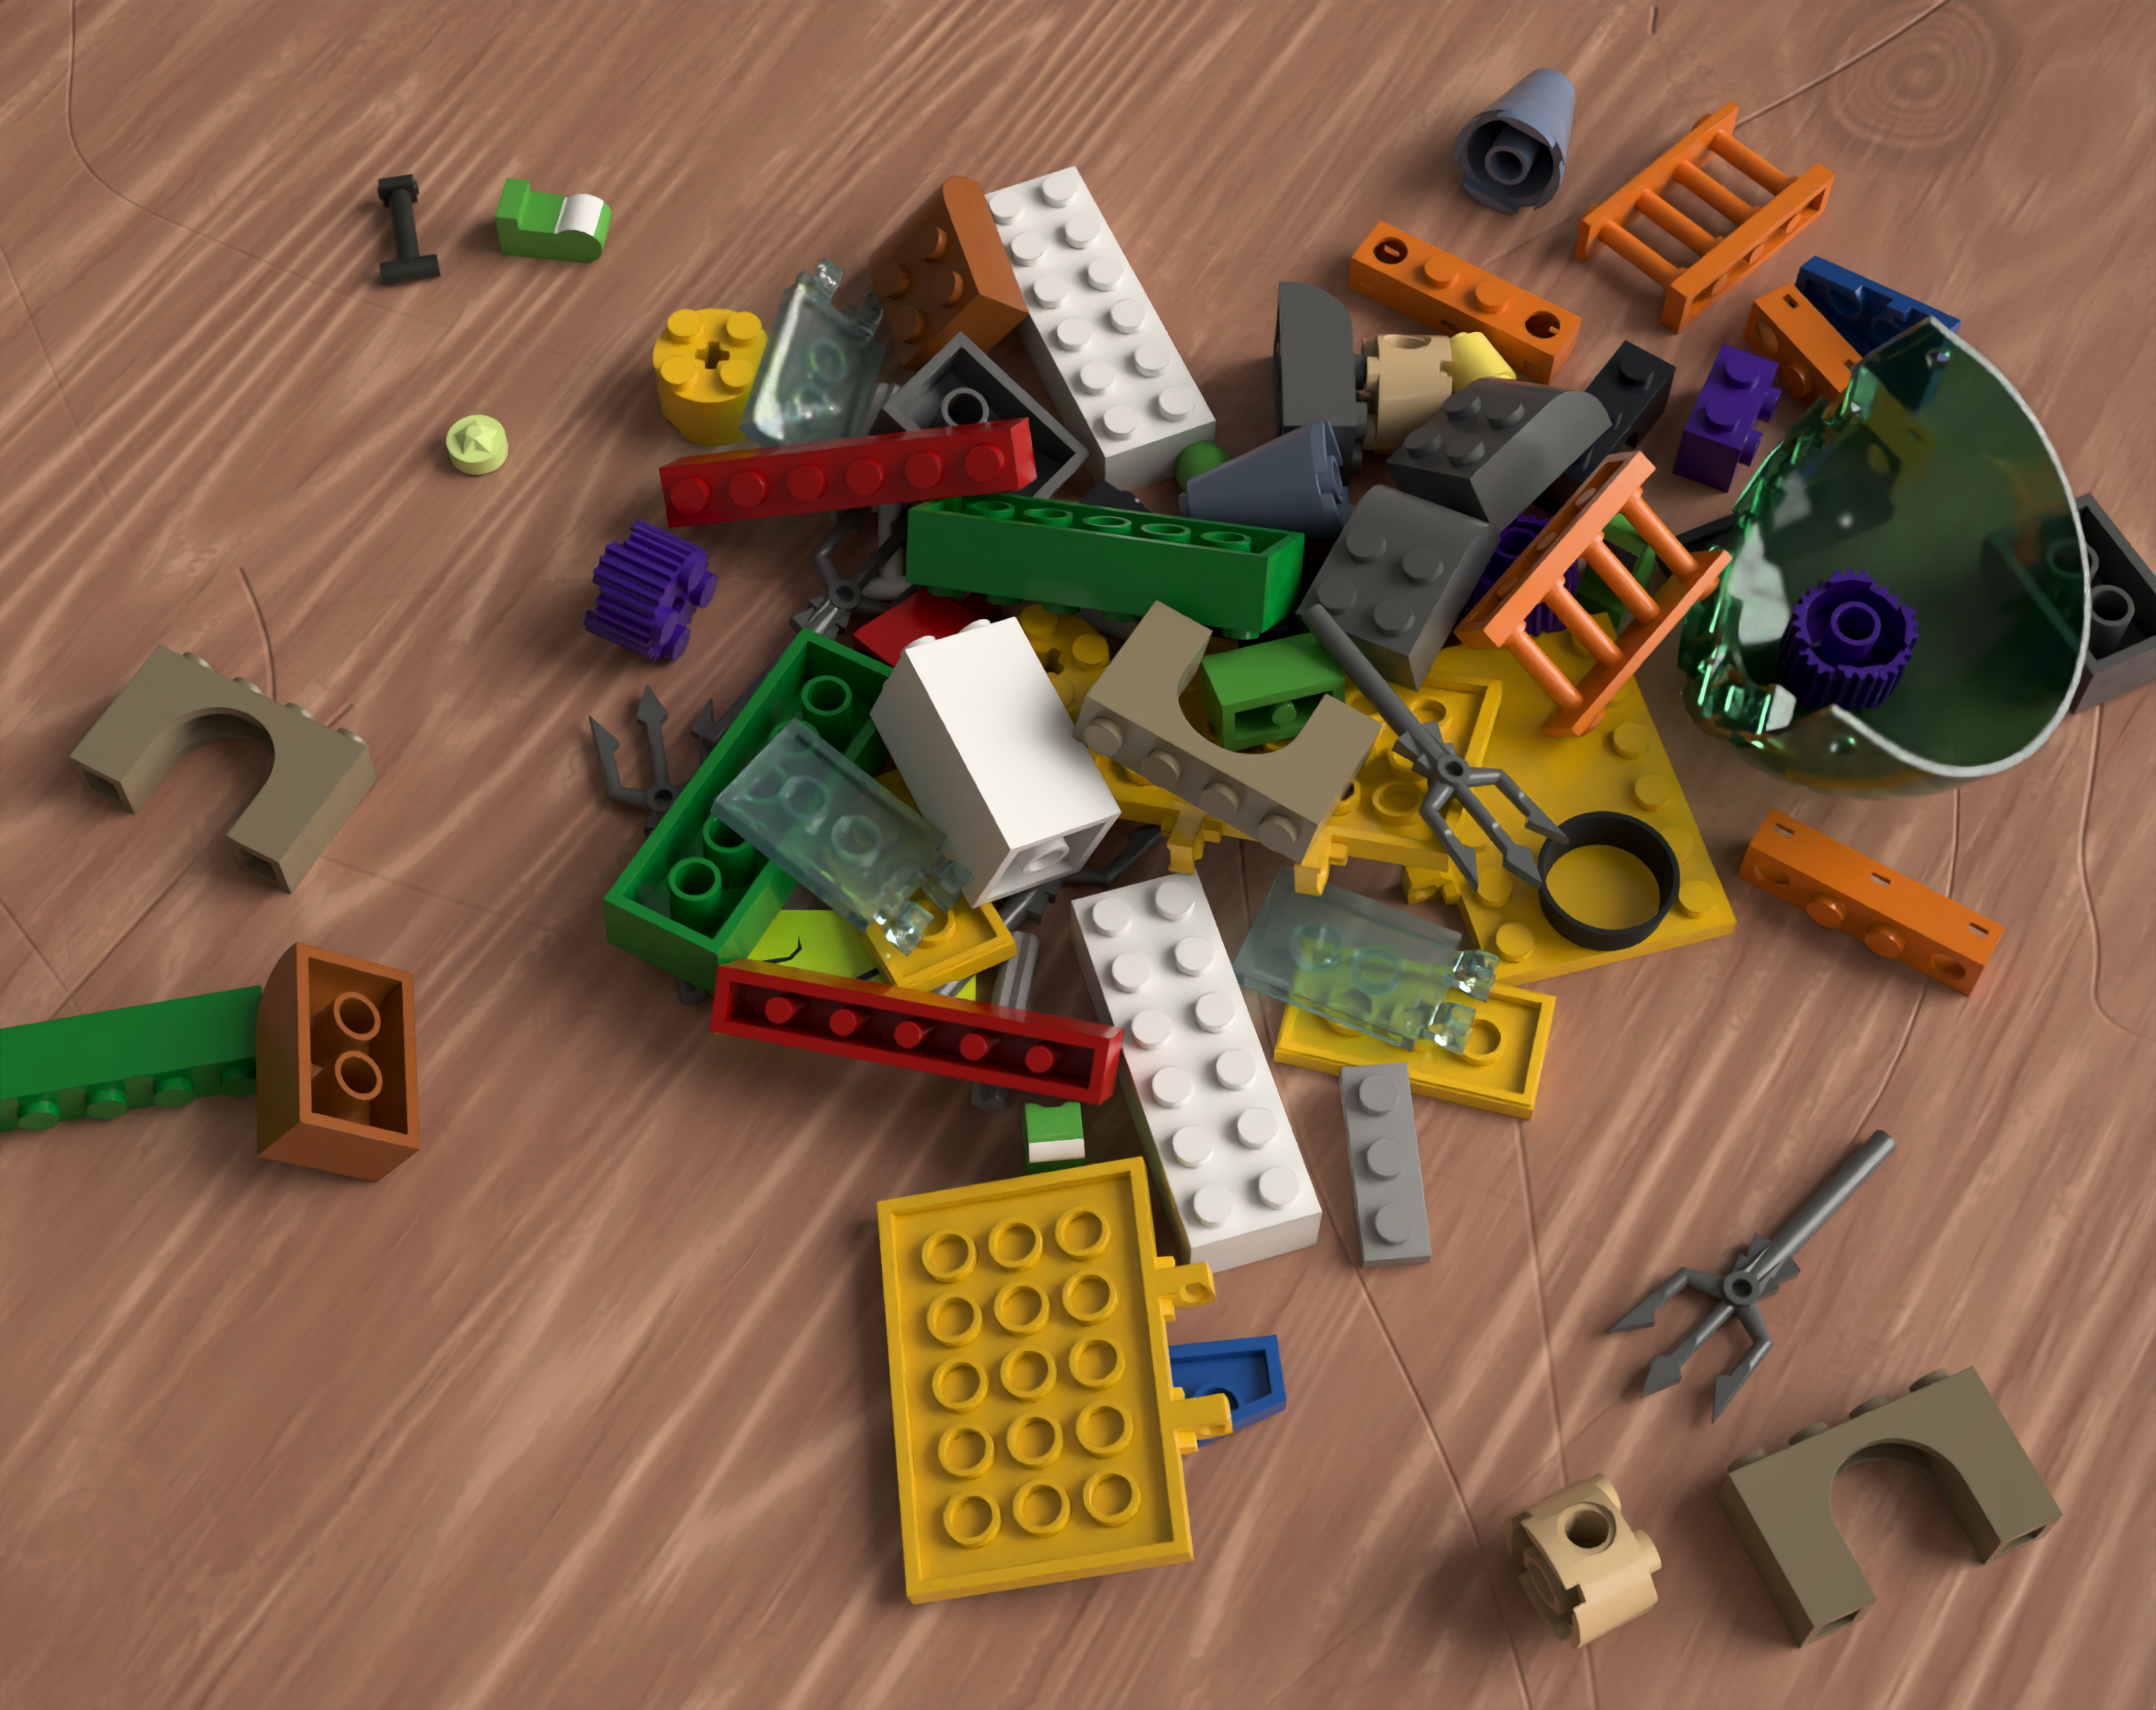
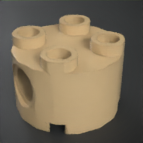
M1376 334L1375 338H1362L1361 354H1364L1365 357L1364 389L1365 393H1369V395H1360V402H1366L1367 432L1366 438L1361 439L1362 450H1371L1372 454H1394L1404 444V440L1410 433L1425 425L1443 408L1446 399L1452 395V376H1447V372L1442 371L1443 362H1452L1450 339L1446 335Z
M1601 1473L1587 1480L1580 1479L1506 1517L1503 1525L1505 1544L1510 1559L1521 1553L1524 1555V1565L1527 1571L1517 1576L1525 1593L1553 1635L1562 1643L1571 1640V1648L1578 1649L1650 1611L1658 1601L1650 1574L1661 1569L1659 1554L1652 1540L1643 1530L1631 1531L1620 1513L1621 1504L1613 1485Z

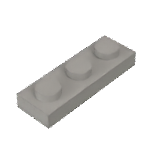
M1407 1062L1341 1067L1339 1083L1362 1268L1429 1263L1432 1253Z

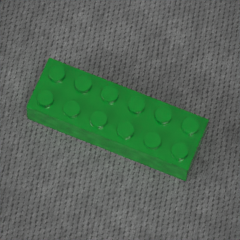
M1004 493L933 499L908 509L905 583L927 586L928 594L940 597H958L964 595V591L985 594L986 602L995 605H1017L1022 603V599L1043 602V610L1059 614L1077 613L1080 611V608L1101 610L1103 619L1114 622H1134L1139 620V616L1144 617L1157 600L1201 625L1222 628L1221 634L1225 637L1249 640L1258 638L1260 633H1264L1273 625L1278 624L1280 620L1299 607L1305 533Z
M803 627L604 897L603 906L607 943L715 994L719 965L739 958H748L812 866L823 846L828 843L860 797L861 791L889 755V751L869 713L883 690L884 682L890 677L894 668Z

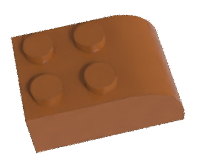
M951 176L946 179L870 255L868 262L870 277L902 367L918 372L960 331L987 354L1029 314L980 183L970 178Z
M299 942L294 943L280 957L265 985L256 1022L257 1156L378 1182L420 1150L413 973Z

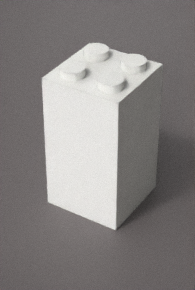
M1016 617L995 623L982 619L967 625L955 635L938 640L934 636H925L908 644L901 651L899 661L890 677L884 682L883 690L869 714L971 909L1079 872L1119 817L1121 810L1086 745L1072 737L1075 725Z

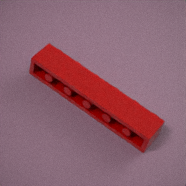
M1028 417L685 456L659 468L669 528L1021 490L1037 478Z
M739 958L719 965L709 1028L711 1032L1096 1105H1101L1115 1092L1125 1028L747 958Z

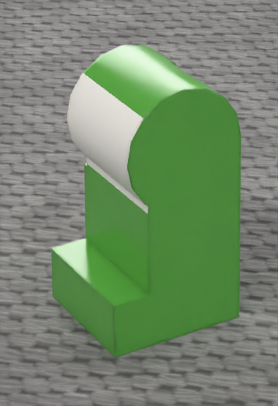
M506 178L494 218L502 255L571 262H592L602 255L613 213L604 201L595 196L575 194L565 197V195L531 191L528 180Z
M1069 1100L1061 1106L1046 1108L1035 1103H1024V1113H1022V1150L1025 1176L1085 1166L1080 1101Z

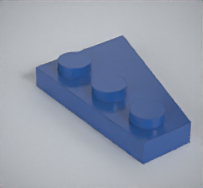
M1816 255L1799 268L1794 286L1878 375L1918 406L1935 394L1962 320ZM1791 301L1789 302V305L1793 308L1796 307Z
M1277 1335L1168 1346L1173 1388L1182 1387L1185 1399L1224 1393L1230 1405L1233 1433L1285 1410L1287 1398ZM1227 1435L1201 1441L1197 1440V1447L1200 1448Z

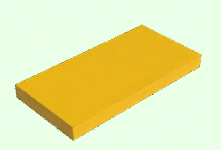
M898 768L868 781L861 791L860 797L828 843L819 852L815 862L842 909L847 913L887 985L930 992L944 984L963 980L1017 956L1016 942L992 903L989 902L971 909Z
M1302 939L1274 1050L1273 1061L1339 1076L1341 1067L1407 1062L1410 1089L1413 1094L1531 1120L1557 996Z

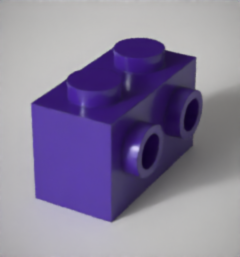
M1722 344L1684 428L1672 473L1718 490L1729 492L1740 464L1750 467L1755 458L1763 433L1755 431L1759 421L1769 424L1777 407L1782 390L1774 388L1772 385L1779 363Z

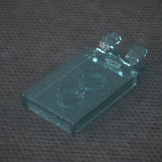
M827 258L818 263L814 276L804 270L797 274L795 283L784 290L738 428L763 447L856 437L872 387L875 385L886 346L874 338L876 327L884 314L879 299L871 291H868L862 295L857 309L849 303L841 306L840 311L831 306L833 293L837 289L844 271Z
M795 717L714 799L710 811L863 933L876 920L881 925L884 935L889 942L907 957L923 940L925 936L923 931L934 918L924 908L907 899L921 885L926 897L946 914L961 898L963 894L962 888L972 876V873L954 860L948 859L939 852L947 837L944 833Z
M1282 865L1232 965V969L1240 985L1412 1052L1420 1036L1435 1042L1448 1051L1462 1056L1472 1034L1473 1028H1470L1475 1017L1476 1010L1454 1002L1443 1003L1450 986L1464 994L1486 1003L1496 980L1494 973L1499 964L1500 957L1478 949L1459 951L1462 940L1461 933L1328 882L1321 897L1296 893L1294 869Z

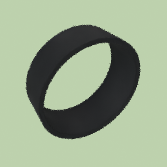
M1588 812L1574 816L1561 823L1558 828L1569 838L1570 844H1562L1547 838L1542 845L1537 863V869L1543 882L1538 890L1539 903L1548 922L1567 940L1592 950L1617 951L1633 947L1647 939L1669 912L1679 891V865L1668 842L1647 823L1618 812ZM1587 845H1608L1623 849L1639 858L1654 875L1660 893L1658 914L1647 922L1632 928L1610 930L1589 926L1568 915L1555 902L1546 885L1547 875L1554 863L1573 849Z

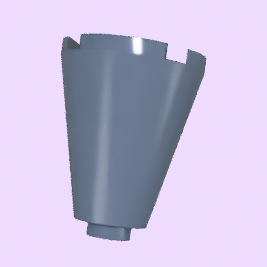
M1549 68L1534 70L1469 120L1462 128L1453 147L1454 166L1458 161L1460 170L1464 175L1461 183L1467 192L1478 202L1496 211L1517 213L1519 208L1535 206L1534 210L1541 208L1554 197L1564 176L1576 101L1575 88L1564 74Z
M1327 420L1320 422L1312 421L1189 479L1187 482V492L1179 494L1181 517L1305 533L1304 541L1336 542L1352 512L1348 486L1342 487L1338 467H1343V462L1331 424Z

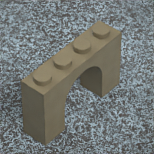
M1156 600L1085 696L1072 737L1089 746L1096 753L1107 756L1145 777L1152 784L1164 788L1204 810L1209 816L1222 820L1249 835L1268 849L1279 852L1301 864L1364 767L1383 724L1326 693L1298 736L1290 744L1277 751L1264 754H1244L1213 744L1201 736L1189 724L1178 702V698L1198 671L1212 630Z
M159 644L68 756L84 789L136 815L177 762L191 751L206 744L226 740L245 741L264 748L274 756L272 772L263 788L226 834V838L239 868L292 894L378 780L369 754L368 745L362 738L350 730L339 728L335 731L318 723L307 710L297 704L286 703L284 706L266 697L257 686L244 678L236 677L234 680H231L215 672L206 661L193 653L185 652L183 655H180Z
M1973 1366L1951 1376L1946 1369L1933 1371L1914 1382L1909 1387L1911 1393L1892 1402H1889L1886 1395L1874 1397L1853 1409L1849 1414L1851 1419L1830 1429L1825 1422L1815 1423L1793 1435L1788 1441L1789 1447L1769 1456L1764 1449H1757L1739 1457L1727 1467L1729 1473L1716 1498L1799 1648L1861 1621L1877 1600L1843 1540L1833 1518L1831 1509L1833 1480L1844 1471L1860 1464L1885 1462L1906 1467L1922 1475L1943 1495L1983 1564H1987L2044 1538L2063 1515Z

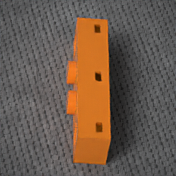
M1379 220L1351 257L1348 288L1450 338L1462 332L1467 334L1481 332L1509 367L1546 385L1550 384L1576 347L1582 317ZM1377 256L1394 264L1383 263L1377 259ZM1527 329L1546 338H1537L1531 335Z
M1789 281L1754 300L1743 338L1762 358L1779 363L1776 374L1783 380L1788 392L1795 398L1801 399L1820 420L1825 432L1832 438L1838 439L1860 464L1865 463L1889 495L1926 476L1940 439L1807 298ZM1789 300L1796 306L1792 309L1788 305ZM1848 362L1857 372L1853 374L1845 366V363ZM1911 428L1920 439L1915 440L1907 430Z
M1772 807L1748 845L1737 875L1739 878L1807 912L1818 924L1829 928H1837L1866 943L1876 954L1886 958H1895L1968 997L2006 927ZM1777 826L1793 834L1791 839L1775 831V827ZM1873 875L1888 883V887L1886 888L1870 880L1871 876ZM1970 925L1987 935L1983 938L1967 930Z

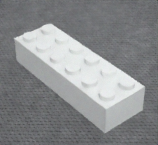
M1072 166L985 194L988 207L1029 311V314L1014 329L1067 430L1092 453L1085 464L1095 483L1097 484L1103 479L1120 491L1131 492L1175 477L1177 470L1175 465L1176 459L1186 447L1199 441L1214 442L1216 420L1077 168Z
M1194 868V875L1175 873L1072 900L1071 940L1100 1024L1125 1028L1117 1074L1182 1264L1188 1265L1207 1261L1213 1274L1316 1245L1322 1210L1196 868Z

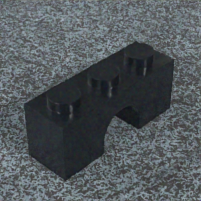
M1625 340L1584 391L1593 395L1602 403L1612 425L1532 503L1555 515L1607 455L1619 453L1624 444L1636 448L1666 409L1676 367Z

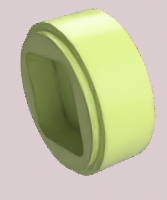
M471 415L464 417L452 425L446 437V445L452 464L458 470L467 474L482 475L490 473L499 468L508 455L509 448L505 430L497 420L489 416Z

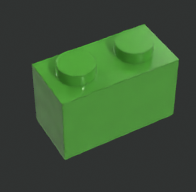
M1311 632L1203 656L1200 663L1202 706L1220 746L1230 751L1297 737L1326 693L1345 703V677L1341 668Z

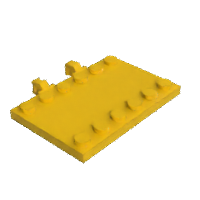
M1607 611L1590 615L1607 636L1615 642L1618 636ZM1568 629L1549 634L1541 631L1540 637H1535L1532 634L1529 635L1574 687L1578 685L1597 663ZM1464 644L1440 650L1430 669L1502 680V700L1481 764L1482 768L1502 769L1557 827L1574 816L1596 811L1623 813L1647 823L1668 842L1676 856L1680 870V886L1676 900L1660 925L1647 939L1633 947L1617 951H1598L1584 948L1567 940L1551 926L1541 909L1538 889L1502 867L1503 854L1467 812L1458 840L1463 846L1475 848L1479 884L1477 892L1473 890L1453 860L1448 872L1404 865L1401 873V886L1408 905L1443 897L1445 905H1458L1486 981L1515 987L1733 934L1737 920L1634 675L1629 678L1603 709L1605 711L1603 720L1590 733L1582 737H1547L1540 727L1558 706L1505 647L1501 649H1468ZM1495 785L1474 787L1473 794L1514 843L1530 848L1537 866L1540 850L1547 837L1524 828L1526 817ZM1587 845L1573 849L1554 863L1546 878L1547 888L1560 908L1574 919L1589 926L1610 930L1632 928L1647 922L1658 914L1660 893L1654 875L1639 858L1614 846Z
M1210 637L1203 656L1238 649V640ZM1199 666L1197 673L1178 698V702L1189 724L1205 739L1221 747L1202 706ZM1341 669L1345 677V704L1378 721L1383 726L1364 767L1301 864L1295 862V892L1321 897L1329 877L1330 865L1345 866L1348 856L1448 872L1452 859L1419 814L1421 804L1429 790L1427 778L1411 770L1414 765L1412 761L1391 750L1399 737ZM1430 669L1418 692L1385 680L1421 724L1437 721L1444 744L1452 742L1455 754L1463 758L1469 767H1481L1502 700V680ZM1296 737L1234 752L1244 754L1270 753L1287 746ZM1088 746L1087 749L1121 810L1118 818L1161 825V836L1169 838L1167 842V849H1170L1169 871L1194 875V861L1202 858L1205 841L1220 843L1222 836L1257 841L1222 820L1209 816L1204 810L1170 791L1152 784L1145 777L1111 758L1096 753ZM1469 787L1473 793L1474 787ZM1455 798L1447 800L1438 812L1458 839L1467 811Z
M1139 1156L877 1201L907 1598L911 1603L916 1605L1194 1561L1181 1454L1187 1455L1198 1452L1197 1440L1201 1441L1233 1434L1229 1401L1224 1393L1185 1399L1182 1387L1173 1388L1165 1322L1176 1321L1174 1308L1188 1309L1216 1302L1214 1280L1207 1261L1175 1267L1173 1256L1157 1257L1147 1167L1143 1157Z

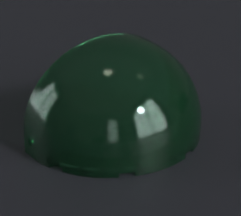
M1932 315L1894 336L1851 367L1849 385L1831 402L1820 396L1786 432L1766 457L1731 509L1733 513L1739 516V519L1723 548L1718 545H1712L1709 550L1725 549L1732 557V560L1718 575L1720 579L1718 586L1705 599L1694 603L1686 612L1677 668L1687 675L1688 685L1680 691L1686 711L1694 724L1750 767L1790 786L1820 795L1862 801L1914 799L1952 791L2015 766L2039 749L2059 726L2075 695L2086 659L2091 619L2090 571L2080 516L2060 460L2034 413L2014 386L1984 356ZM1939 352L1947 355L1950 359L1947 361H1937L1928 354ZM1847 569H1852L1854 574H1859L1861 570H1866L1867 576L1877 581L1878 588L1881 589L1887 586L1889 587L1888 594L1890 596L1897 594L1900 597L1897 602L1899 605L1903 602L1907 605L1908 609L1916 610L1914 620L1919 622V627L1916 631L1919 634V638L1912 650L1913 654L1894 692L1880 708L1870 710L1864 707L1862 713H1857L1854 708H1851L1848 713L1835 704L1824 706L1821 710L1818 708H1805L1791 694L1792 684L1788 685L1786 682L1789 674L1781 672L1780 669L1783 662L1778 660L1781 652L1779 644L1793 607L1797 604L1800 595L1806 594L1808 587L1813 586L1816 588L1818 582L1822 579L1827 582L1834 570H1839L1841 574H1846Z

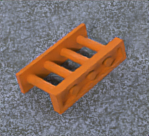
M1732 100L1727 102L1713 115L1706 113L1700 117L1688 135L1602 204L1598 202L1592 204L1583 213L1577 224L1579 236L1574 258L1583 264L1605 245L1610 247L1664 288L1663 295L1666 299L1660 322L1677 335L1819 217L1825 210L1835 178V174L1819 162L1814 164L1800 177L1796 175L1788 177L1733 138L1732 133L1739 105ZM1715 155H1719L1774 195L1775 198L1763 208L1759 205L1752 208L1699 168ZM1681 184L1736 224L1738 228L1726 238L1723 236L1714 238L1664 201L1663 198ZM1644 214L1701 256V259L1689 269L1686 267L1677 269L1625 229Z
M1640 450L1607 455L1453 630V633L1468 649H1501L1505 647L1554 701L1558 708L1540 727L1547 737H1582L1594 730L1605 716V711L1603 710L1690 607L1694 603L1705 599L1716 589L1720 581L1718 575L1732 560V557L1725 549L1691 552L1690 554L1641 498L1643 489L1640 486L1656 468ZM1621 513L1673 572L1672 576L1653 598L1602 541L1604 538L1602 529L1615 515ZM1584 558L1635 617L1615 642L1607 636L1563 586L1565 583L1563 574L1576 559ZM1544 602L1597 661L1576 687L1572 685L1524 631L1526 627L1524 619L1537 604Z

